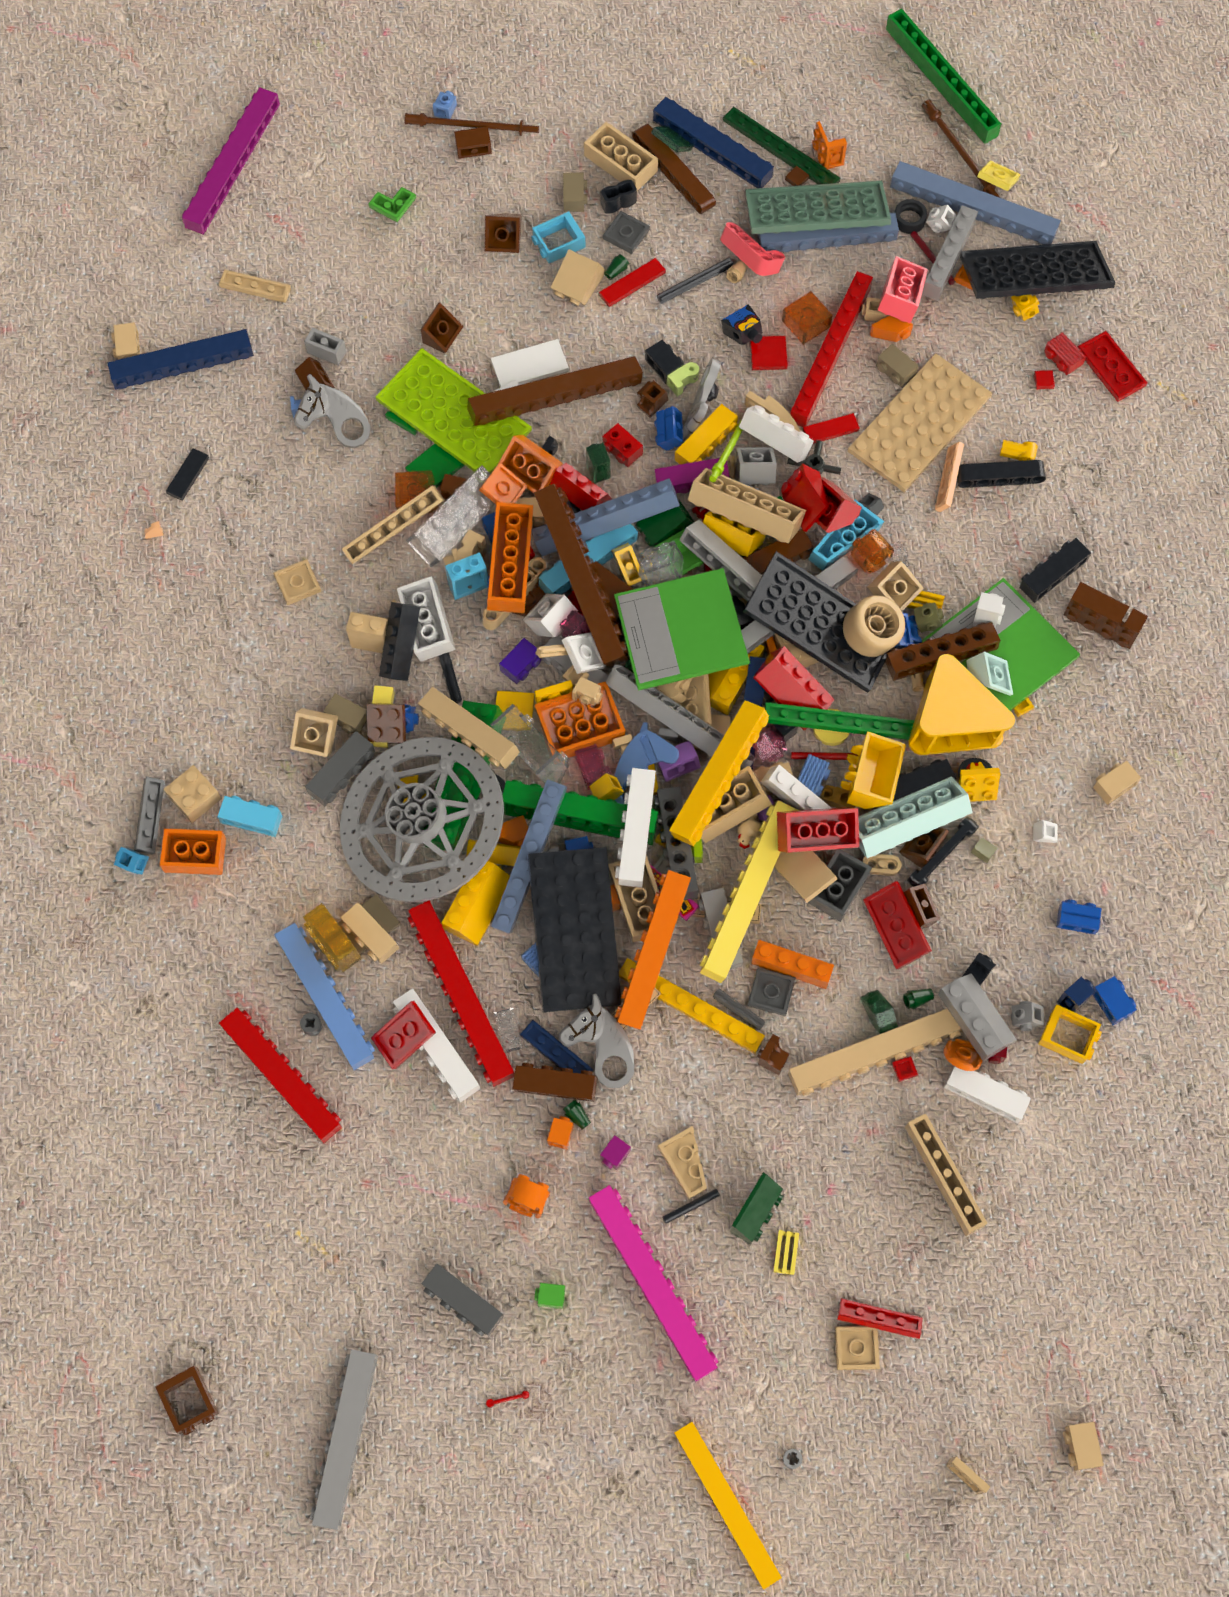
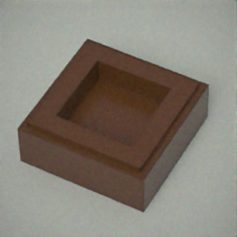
M797 166L785 176V180L792 186H802L809 179V175Z

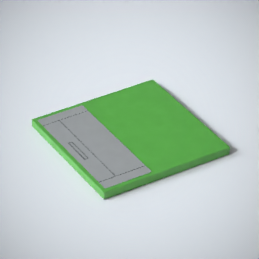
M724 568L614 594L638 691L750 664Z
M1002 578L984 592L1004 597L1002 604L1006 605L1000 625L996 624L995 627L1001 640L997 650L987 653L1007 660L1013 695L1009 696L991 688H986L1011 711L1079 658L1080 653ZM980 596L942 624L943 627H939L926 636L922 643L930 638H939L946 633L953 634L963 628L976 627L973 626V621ZM968 659L959 661L967 669L966 660Z

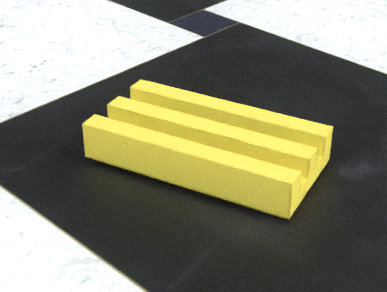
M778 1231L773 1272L794 1275L799 1233ZM782 1236H786L783 1266L780 1269L778 1266ZM790 1237H793L794 1243L790 1270H787Z

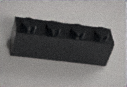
M1077 538L1071 542L1068 540L1062 545L1061 550L1051 553L1046 562L1041 561L1032 573L1027 572L1021 578L1022 582L1019 588L1035 603L1086 563L1091 552Z
M391 602L380 665V677L408 681L420 612L419 606Z
M938 759L929 766L915 768L913 772L907 774L906 772L900 773L893 802L951 776L956 780L957 778L948 760L941 761Z

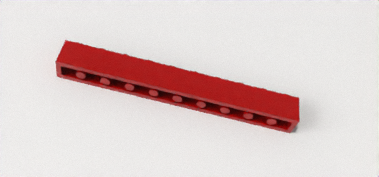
M857 271L791 409L790 415L798 426H807L859 316L862 304L865 303L871 290L873 277Z
M430 900L409 909L410 916L407 917L411 928L416 927L418 933L415 936L419 944H424L426 948L423 952L427 961H432L435 966L432 968L436 979H441L443 984L440 987L444 995H449L451 999L449 1006L452 1012L458 1013L460 1019L457 1022L461 1030H466L468 1034L465 1038L469 1047H474L477 1052L474 1057L478 1065H483L485 1069L483 1075L486 1082H491L493 1087L514 1078L515 1073Z

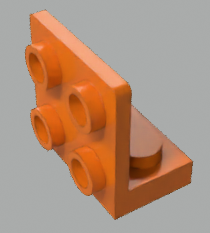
M820 121L816 122V128L813 130L814 140H812V146L814 151L816 150L818 153L819 163L827 169L844 165L847 148L846 139H835L828 142Z

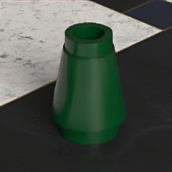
M621 254L615 256L604 272V275L609 280H612L628 268L629 261Z
M931 988L908 990L907 993L903 994V1001L907 1009L911 1008L914 1010L934 1000V993Z
M575 1099L563 1109L564 1115L571 1119L581 1130L591 1123L581 1103H578Z

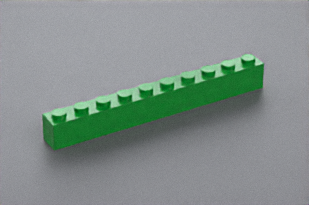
M901 8L888 15L886 25L888 33L980 140L986 144L997 138L1002 123Z

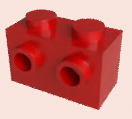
M619 423L602 436L603 448L608 453L611 452L616 460L626 467H629L643 455V445Z

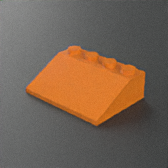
M606 681L598 683L601 686L603 696L600 703L595 704V706L584 704L578 698L576 701L572 700V692L535 704L542 731L554 763L612 744L613 739L625 736V728Z

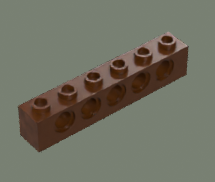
M992 622L980 623L976 627L963 628L953 634L946 633L939 638H930L923 643L910 644L900 650L893 649L887 653L885 664L892 680L895 681L932 670L938 658L944 654L952 655L958 661L982 652L987 653L997 650L1001 640Z

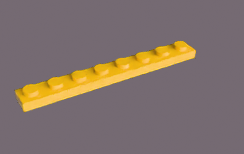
M627 958L619 971V977L630 983L631 980L627 978L630 969H635L636 962ZM658 976L655 988L661 995L657 999L754 1054L757 1052L765 1035L663 977Z

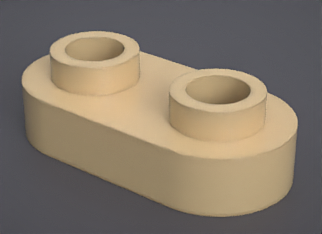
M877 854L869 858L865 856L862 861L867 865L868 863H874L875 867H872L870 874L895 876L900 872L902 866L900 859L894 855ZM888 865H893L894 869H889Z

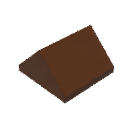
M439 302L420 329L422 343L442 353H446L464 326Z
M938 827L929 833L907 841L899 853L920 868H923L943 844L949 831Z

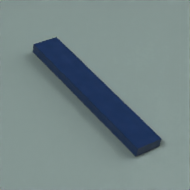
M750 656L744 701L746 700L762 707L764 689L753 676L765 662L766 658ZM757 742L753 743L750 748V753L754 758Z

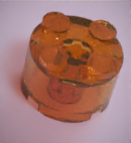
M872 529L863 538H857L852 543L851 557L865 573L867 571L873 573L886 564L885 560L887 557L891 558L893 556L894 548L880 532Z

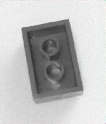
M837 849L827 865L836 875L837 880L808 903L841 922L869 877L872 867L845 851Z

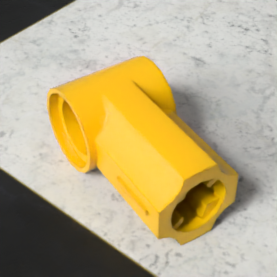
M1003 440L1000 456L1019 461L1035 460L1038 445L1029 441L1021 444Z

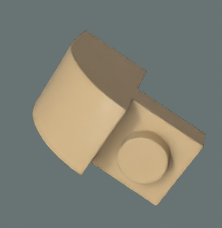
M693 678L654 688L676 703L681 704L687 699L682 693L689 687Z

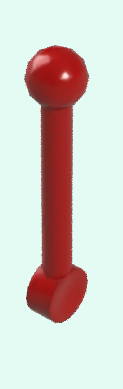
M523 1391L521 1394L497 1400L488 1399L486 1405L492 1408L495 1404L519 1398L528 1399L529 1392Z

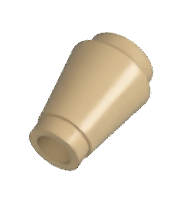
M739 260L728 268L727 279L732 283L740 282L748 266L742 260Z

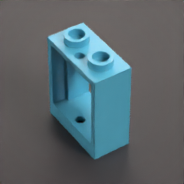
M566 212L532 228L533 235L531 239L535 246L538 245L542 258H546L549 264L565 257L568 249L576 252L586 247L585 236L570 212ZM566 228L573 240L549 251L542 238Z
M480 552L445 566L448 586L455 600L488 588L487 567Z

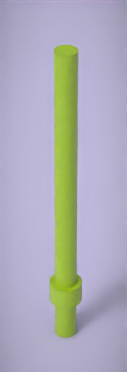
M740 420L720 459L714 464L709 477L711 482H715L724 471V465L743 431L739 427L742 420Z

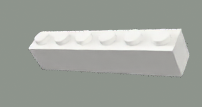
M632 768V774L627 776V786H630V791L625 793L624 804H628L627 811H623L622 816L625 829H621L620 841H623V847L618 849L617 859L621 860L620 867L616 866L615 878H619V885L642 888L656 770Z
M412 988L393 1001L395 1006L393 1011L396 1015L410 1001L416 1002L436 1031V1034L425 1042L419 1050H425L428 1055L425 1058L430 1066H436L439 1071L436 1074L441 1082H447L449 1085L448 1092L453 1099L457 1098L461 1103L480 1090V1086Z

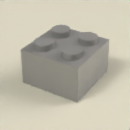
M743 447L736 449V471L740 483L745 485H769L770 483H776L777 463L773 447Z

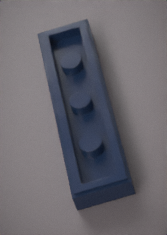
M534 1020L521 1032L520 1036L559 1069L569 1068L573 1069V1073L580 1074L581 1070L594 1071V1069Z

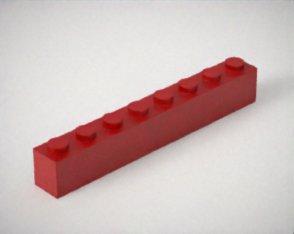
M238 1007L219 1022L220 1026L323 1144L326 1143L342 1129L339 1123L341 1121L340 1117L334 1111L330 1113L326 1109L329 1106L322 1097L317 1098L313 1094L316 1090L309 1082L304 1084L300 1079L303 1077L296 1067L294 1069L290 1068L288 1065L290 1061L283 1053L279 1055L275 1051L277 1046L270 1038L266 1040L262 1036L265 1032L258 1024L253 1026L250 1022L251 1016L245 1010L241 1012Z

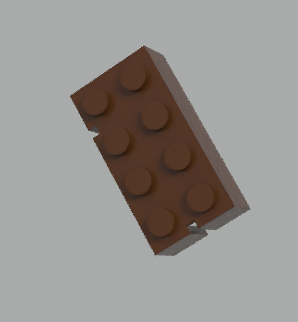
M1083 582L1079 583L1063 614L1070 621L1078 622L1086 629L1093 630L1103 638L1111 639L1117 642L1119 646L1131 649L1148 618L1147 615L1133 608L1126 622H1123L1122 620L1130 606Z

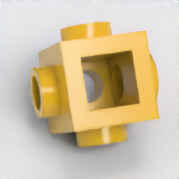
M1035 295L1011 297L1013 312L1017 317L1020 316L1023 321L1039 313V301Z

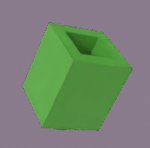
M540 1283V1288L535 1289L534 1300L538 1301L539 1307L563 1309L565 1285Z

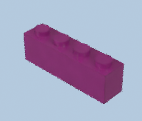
M720 458L654 469L656 482L658 483L670 478L676 494L689 493L693 481L705 468L712 470L714 464ZM726 461L722 475L730 478Z

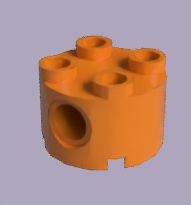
M518 1174L517 1178L511 1180V1186L504 1197L503 1204L506 1206L509 1203V1209L524 1216L532 1217L533 1214H536V1218H541L545 1202L550 1196L549 1186L542 1182L536 1184L529 1181V1177Z

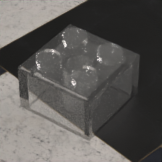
M675 541L665 542L660 546L652 549L648 548L641 552L639 576L645 586L682 578L683 555Z

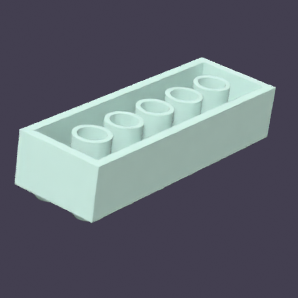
M951 776L900 798L891 805L882 806L859 816V849L867 858L876 856L885 850L892 849L899 844L973 813L968 793Z

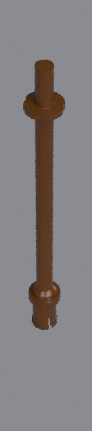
M930 99L926 100L925 103L927 105L923 103L922 108L929 115V120L938 124L977 177L980 169L941 118L942 112L934 106ZM978 178L984 186L983 192L1001 198L995 191V185Z
M405 113L404 120L405 124L420 125V127H424L426 124L470 128L488 127V129L519 131L520 136L523 135V132L539 133V126L524 125L523 120L519 124L427 117L424 113Z

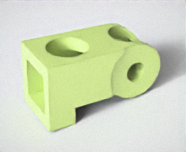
M689 362L667 376V386L677 397L683 393V388L686 385L695 383L698 380L699 366L694 362Z

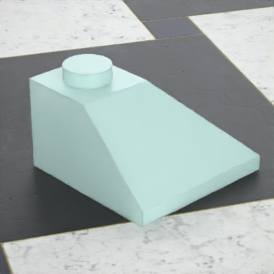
M986 652L966 660L967 670L984 686L1009 696L1013 695L1007 660Z

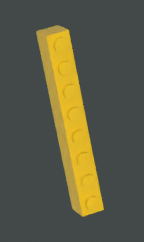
M746 700L743 702L669 831L674 838L693 847L701 839L705 826L711 822L712 814L720 806L725 792L730 789L731 781L734 776L738 775L742 762L749 756L750 748L753 743L757 742L761 729L768 723L769 715L765 708Z

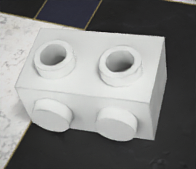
M981 592L973 626L992 622L994 627H996V624L1000 625L1006 606L1002 604L1004 597L994 593Z

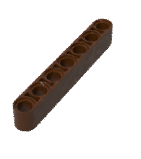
M645 124L632 132L634 141L658 158L659 170L699 214H703L716 206L714 196L649 124Z

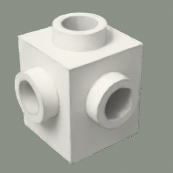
M948 205L935 207L930 211L926 223L935 233L948 231L951 229L957 215Z

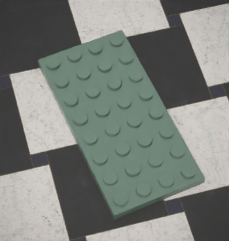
M882 180L745 189L751 234L891 225V216Z

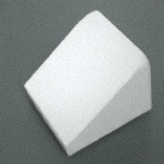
M1045 820L1034 823L1033 841L1057 843V824Z

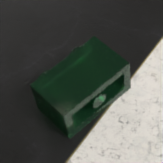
M603 442L599 444L594 443L586 447V466L593 483L611 478L610 458Z

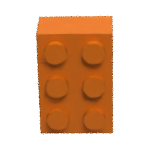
M524 435L513 436L499 463H502L528 485L527 489L533 493L549 486L555 469L563 465L562 462Z
M164 829L160 867L164 873L222 875L226 837L223 831Z

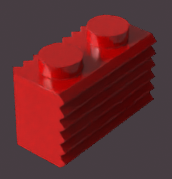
M1063 332L1048 341L1044 350L1046 357L1053 360L1059 371L1065 373V375L1082 366L1086 359V356Z

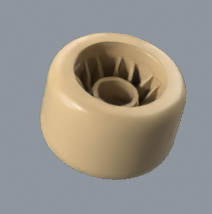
M878 595L868 596L858 602L847 612L843 622V633L849 646L857 653L867 657H877L885 654L900 642L905 632V619L901 609L889 598Z

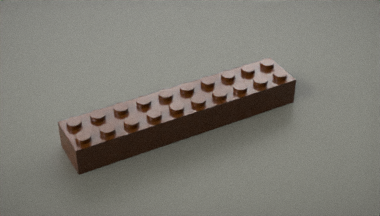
M552 484L534 492L603 664L611 669L614 665H620L629 661L627 644L622 640L624 633L621 627H618L615 623L617 616L614 610L608 606L610 599L607 593L601 589L603 582L600 576L594 572L596 565L587 554L590 552L589 548L580 537L583 534L579 525L573 520L576 517L572 508L566 503L569 500L565 491L561 487L558 488L555 484Z

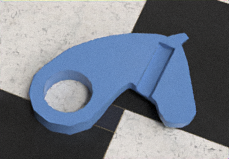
M644 722L640 733L632 739L624 750L614 777H617L625 792L627 776L632 774V768L648 770L649 765L657 762L673 764L679 758V750L657 734L649 731L648 723ZM624 793L615 799L617 803L624 804Z

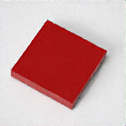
M762 336L759 343L750 341L752 371L786 370L788 368L786 336Z

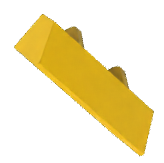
M867 731L862 744L851 748V752L858 756L848 754L847 760L851 763L848 768L850 772L845 773L844 778L852 782L841 781V787L850 791L847 800L848 804L863 809L893 804L906 747L905 743Z

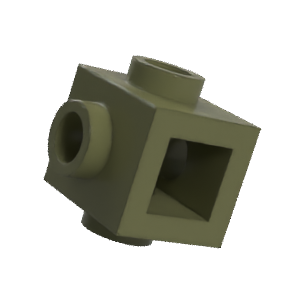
M935 602L926 603L921 607L913 609L916 623L921 633L943 627L941 620L944 619L943 611L941 608L938 609Z

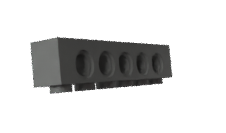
M680 787L657 789V797H654L655 808H659L660 812L658 814V826L662 825L663 831H660L661 843L665 842L666 847L663 849L664 860H668L669 865L666 866V873L670 870L691 877L684 900L698 899L699 891L691 845L674 838L668 827L673 825L683 807ZM666 808H673L674 810H673V811H667V810H665V809H666ZM678 842L680 845L673 846L671 843ZM677 859H679V860H682L683 862L680 863V864H678V863H675L674 861L677 860Z

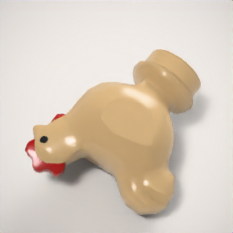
M757 814L743 821L737 828L739 835L737 842L743 849L749 848V842H754L755 838H759L761 834L758 831L761 823L756 820Z

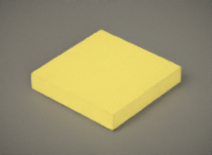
M989 161L979 171L977 177L1009 191L1019 180L1020 174L998 163Z

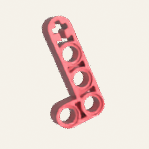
M732 222L726 223L720 241L758 275L767 276L779 273L785 259V255L777 250L766 251L737 224Z

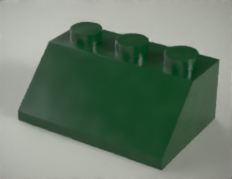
M764 1172L730 1229V1233L750 1245L753 1240L758 1242L763 1233L760 1228L763 1223H769L773 1216V1213L770 1211L774 1205L778 1207L784 1197L781 1195L783 1188Z

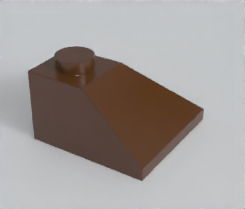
M502 213L485 215V251L519 253L522 214Z

